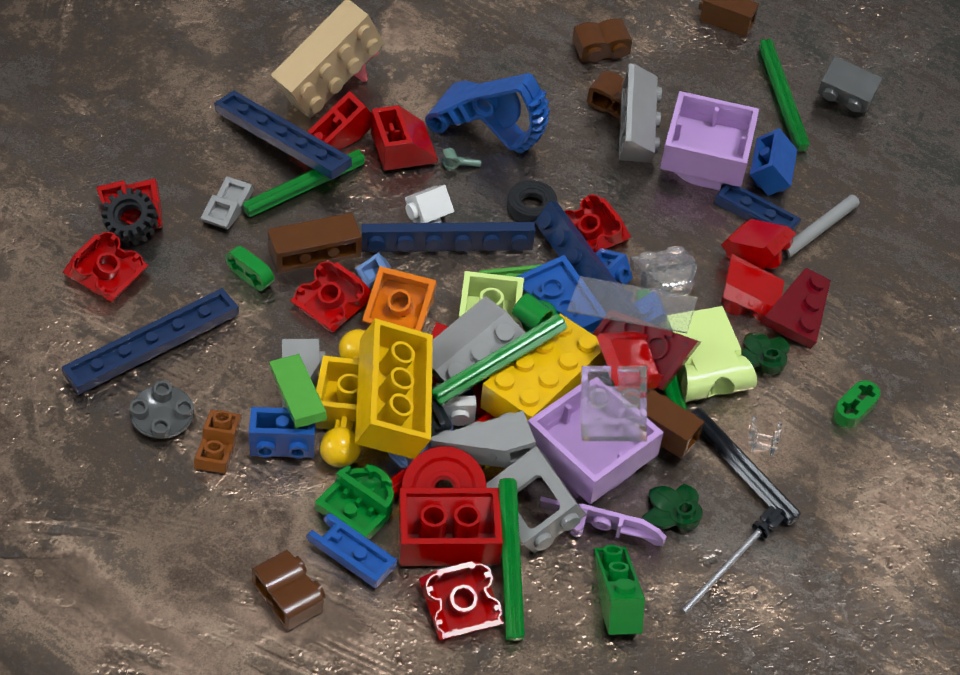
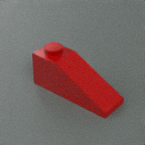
M349 91L307 132L337 150H341L358 141L371 129V112Z

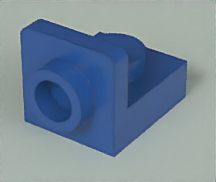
M602 248L595 252L621 288L632 280L633 276L627 254Z

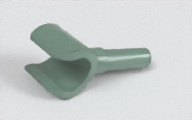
M453 148L443 150L445 158H441L447 170H454L459 165L481 166V160L458 157Z

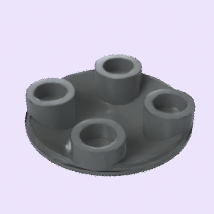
M164 380L158 381L153 386L141 391L129 406L130 419L134 427L142 434L157 439L170 438L182 433L191 424L194 416V405L190 397L183 390L172 386L170 382Z

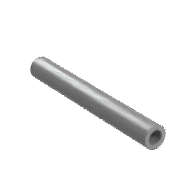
M849 195L793 237V244L789 249L782 251V257L789 259L858 207L860 204L859 199L855 195Z

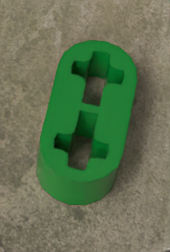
M238 245L225 254V261L228 267L256 290L263 291L274 282V274L269 266L244 247Z
M863 380L857 382L838 401L833 413L835 422L845 428L856 427L877 405L880 397L879 387L871 381ZM867 394L863 400L859 399L860 395ZM851 408L855 410L854 413L846 414Z

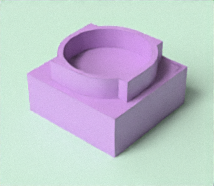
M679 91L660 169L675 172L680 178L691 184L720 191L721 186L725 184L741 187L759 109Z
M597 373L528 420L536 446L547 456L553 465L552 468L566 488L576 497L581 496L589 504H592L605 493L619 486L635 474L639 468L656 457L664 433Z

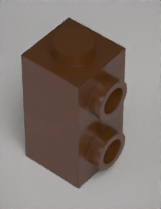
M701 0L698 8L702 10L700 21L747 37L755 23L759 3L751 0Z
M651 389L644 398L638 397L633 403L634 407L664 432L660 446L680 459H683L699 440L704 421L694 413L672 402L668 397Z

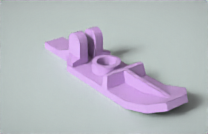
M541 496L539 507L558 511L560 503L557 500ZM586 504L579 505L587 515L581 518L580 523L575 528L570 530V534L573 537H580L587 522L600 530H617V538L622 533L643 538L657 546H663L666 540V535L659 528L644 519Z

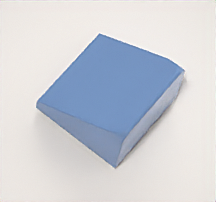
M379 252L355 268L359 278L370 290L373 288L379 266L392 269L388 261Z

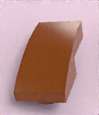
M210 410L203 427L202 441L194 458V469L226 474L237 440L242 414L223 410Z

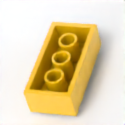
M559 314L564 318L567 329L487 379L482 384L481 408L495 418H499L505 413L524 411L528 421L594 374H599L605 368L606 361L597 337L567 317Z
M376 318L369 325L360 338L355 444L415 459L431 441L433 335Z

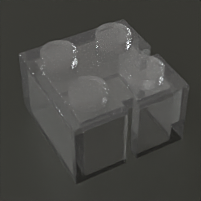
M582 366L580 416L582 441L647 442V366H618V386H612L611 366Z

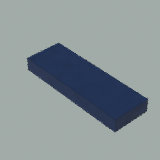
M726 184L715 197V204L747 221L755 219L784 225L793 231L798 228L801 222V218L742 187Z

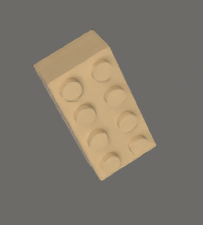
M344 0L271 76L289 102L311 119L335 93L342 89L343 85L354 74L360 71L362 66L373 55L378 53L384 45V41L370 16L352 1Z

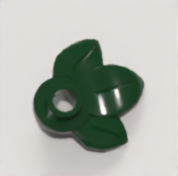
M756 332L745 335L744 344L746 348L741 350V355L746 357L753 367L760 366L762 372L771 375L779 374L784 370L788 359L786 354L790 351L789 343L784 338L775 337L770 340L766 335Z
M682 484L676 490L667 486H657L649 490V499L654 508L645 513L642 519L660 529L676 526L681 530L688 531L695 529L699 525L703 517V511L698 504L699 494L696 489Z

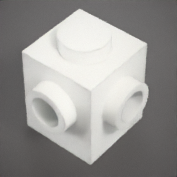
M446 185L433 186L405 197L407 203L406 212L408 217L413 220V223L442 222L440 217L454 212Z

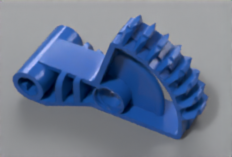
M530 73L480 84L464 80L455 82L449 87L427 114L425 122L433 132L443 133L452 124L461 125L465 122L469 123L479 119L489 127L509 150H515L522 154L533 147L545 132L548 120L550 119L548 117L550 112L548 108L549 100L545 98L547 92L540 89L535 77ZM516 92L521 95L528 110L530 123L529 130L522 131L516 124L521 114V103Z

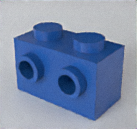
M780 128L756 139L750 176L767 196L785 191L792 184L797 148Z
M251 407L249 425L250 456L264 458L272 456L293 457L297 459L304 457L314 458L316 423L295 428L287 408Z

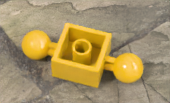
M361 329L351 330L341 338L338 348L340 357L323 355L316 388L327 415V420L316 423V428L330 429L323 435L320 441V454L327 464L336 468H344L353 464L361 451V445L355 444L360 338L365 330Z

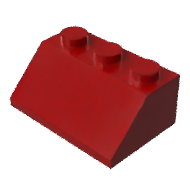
M400 488V566H455L471 561L480 562L483 565H500L503 541L499 488Z

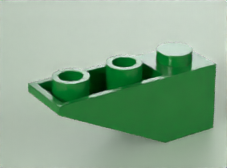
M617 545L594 548L593 553L602 614L608 634H642L645 597L627 548Z

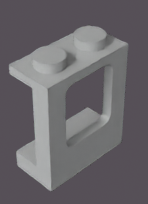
M537 446L487 482V488H498L500 479L514 478L517 481L518 493L537 478H543L559 501V510L535 528H529L518 512L520 540L534 554L551 546L557 536L564 531L575 528L580 523L581 518L587 515L552 468L553 465L547 456Z

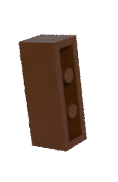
M347 213L268 229V250L275 270L279 274L318 266L324 261L333 263L361 257L362 236L353 213Z

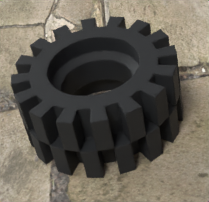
M126 188L127 194L119 190L117 191L118 197L115 198L113 194L108 197L111 203L105 202L103 205L106 211H101L102 222L108 232H112L119 237L120 242L122 241L124 245H129L130 241H132L133 245H138V239L142 238L143 242L148 240L146 237L147 233L153 236L155 231L152 227H158L159 223L156 219H159L154 204L146 193L143 195L142 191L138 189L134 193L132 188ZM138 209L141 212L140 218L131 225L120 223V217L125 211Z

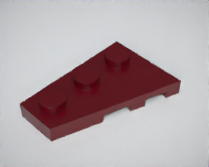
M805 268L759 323L811 349L817 343L831 280Z
M612 310L608 312L593 332V335L596 337L600 333L638 332L649 335L646 339L658 373L664 375L657 386L661 390L667 388L701 343L698 340Z

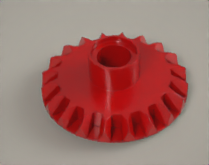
M449 446L434 447L419 454L408 466L402 482V488H437L438 484L443 480H449L454 488H487L484 472L478 462L465 451Z

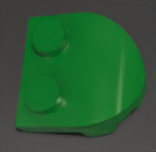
M366 464L365 468L351 469V466H346L336 473V481L315 501V510L324 516L328 513L333 514L370 540L386 524L392 514L394 504L392 481L383 470L373 465Z

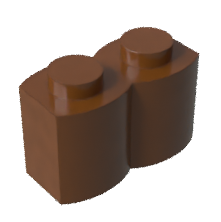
M608 19L600 23L586 22L574 27L572 41L582 62H597L604 58H622L631 52L632 39L622 19Z
M602 71L590 86L586 102L599 111L610 112L620 120L621 92L624 78L612 71Z
M285 550L252 568V582L264 601L270 605L279 622L289 631L323 612L325 592L318 581H312L306 575L307 570L302 559L299 556L294 557L288 550Z

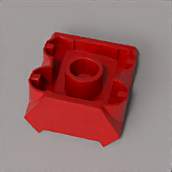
M592 194L583 198L580 203L581 208L576 211H564L594 252H597L600 248L607 249L632 238L621 217L605 198L601 199L598 195Z
M750 219L741 224L721 246L729 260L731 254L763 270L765 268L773 269L782 263V251L791 247L796 233L788 226Z
M103 232L99 235L95 234L73 255L62 273L113 302L144 273L149 264L143 262L142 256L136 251H124L121 249L120 239L114 233Z
M731 254L721 298L725 311L733 315H741L747 311L752 313L757 320L761 321L782 296L784 279Z
M324 261L315 268V279L311 283L300 285L295 291V296L290 300L304 314L328 331L334 332L369 301L371 290L359 277L338 262Z
M638 332L600 333L597 336L615 388L620 394L628 393L630 396H634L649 389H656L664 376L658 373L646 339L649 335Z
M471 561L438 569L419 578L439 640H448L504 624L500 602L495 598L491 588L493 580L491 570L486 565H483V563Z

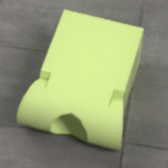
M723 306L666 317L663 329L701 342L677 373L685 402L709 398L717 394H729L755 389L757 386L756 372L750 361L741 355V347Z

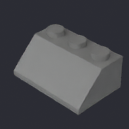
M629 63L622 83L619 160L651 163L654 154H658L660 148V137H655L656 128L660 127L661 112H656L657 103L661 102L662 87H657L658 77L633 63Z
M485 296L433 339L432 375L439 383H443L525 332L507 311ZM466 390L465 392L461 393V394L458 395V396H462V395L465 394L468 390Z

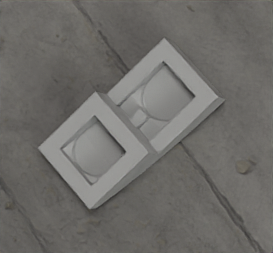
M226 176L217 196L212 194L201 216V221L229 229L243 210L242 203L248 200L253 193L252 184Z

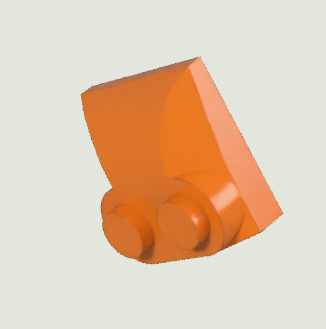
M379 266L362 322L371 324L376 318L422 332L429 310L435 300L434 294L437 280Z

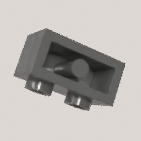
M834 56L821 81L818 94L822 95L826 100L836 101L845 105L853 112H860L865 115L883 77Z

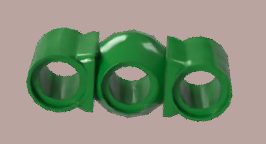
M530 293L524 294L512 310V315L521 321L525 332L558 314L552 303L546 300H538Z

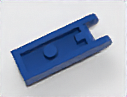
M328 513L323 518L324 522L331 527L323 536L313 530L306 535L310 543L375 589L397 567V559L331 513Z

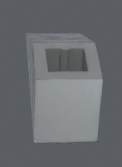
M524 411L505 413L499 418L485 422L477 421L467 427L453 431H442L431 437V448L441 446L458 448L471 455L478 464L506 468L534 448L536 441Z

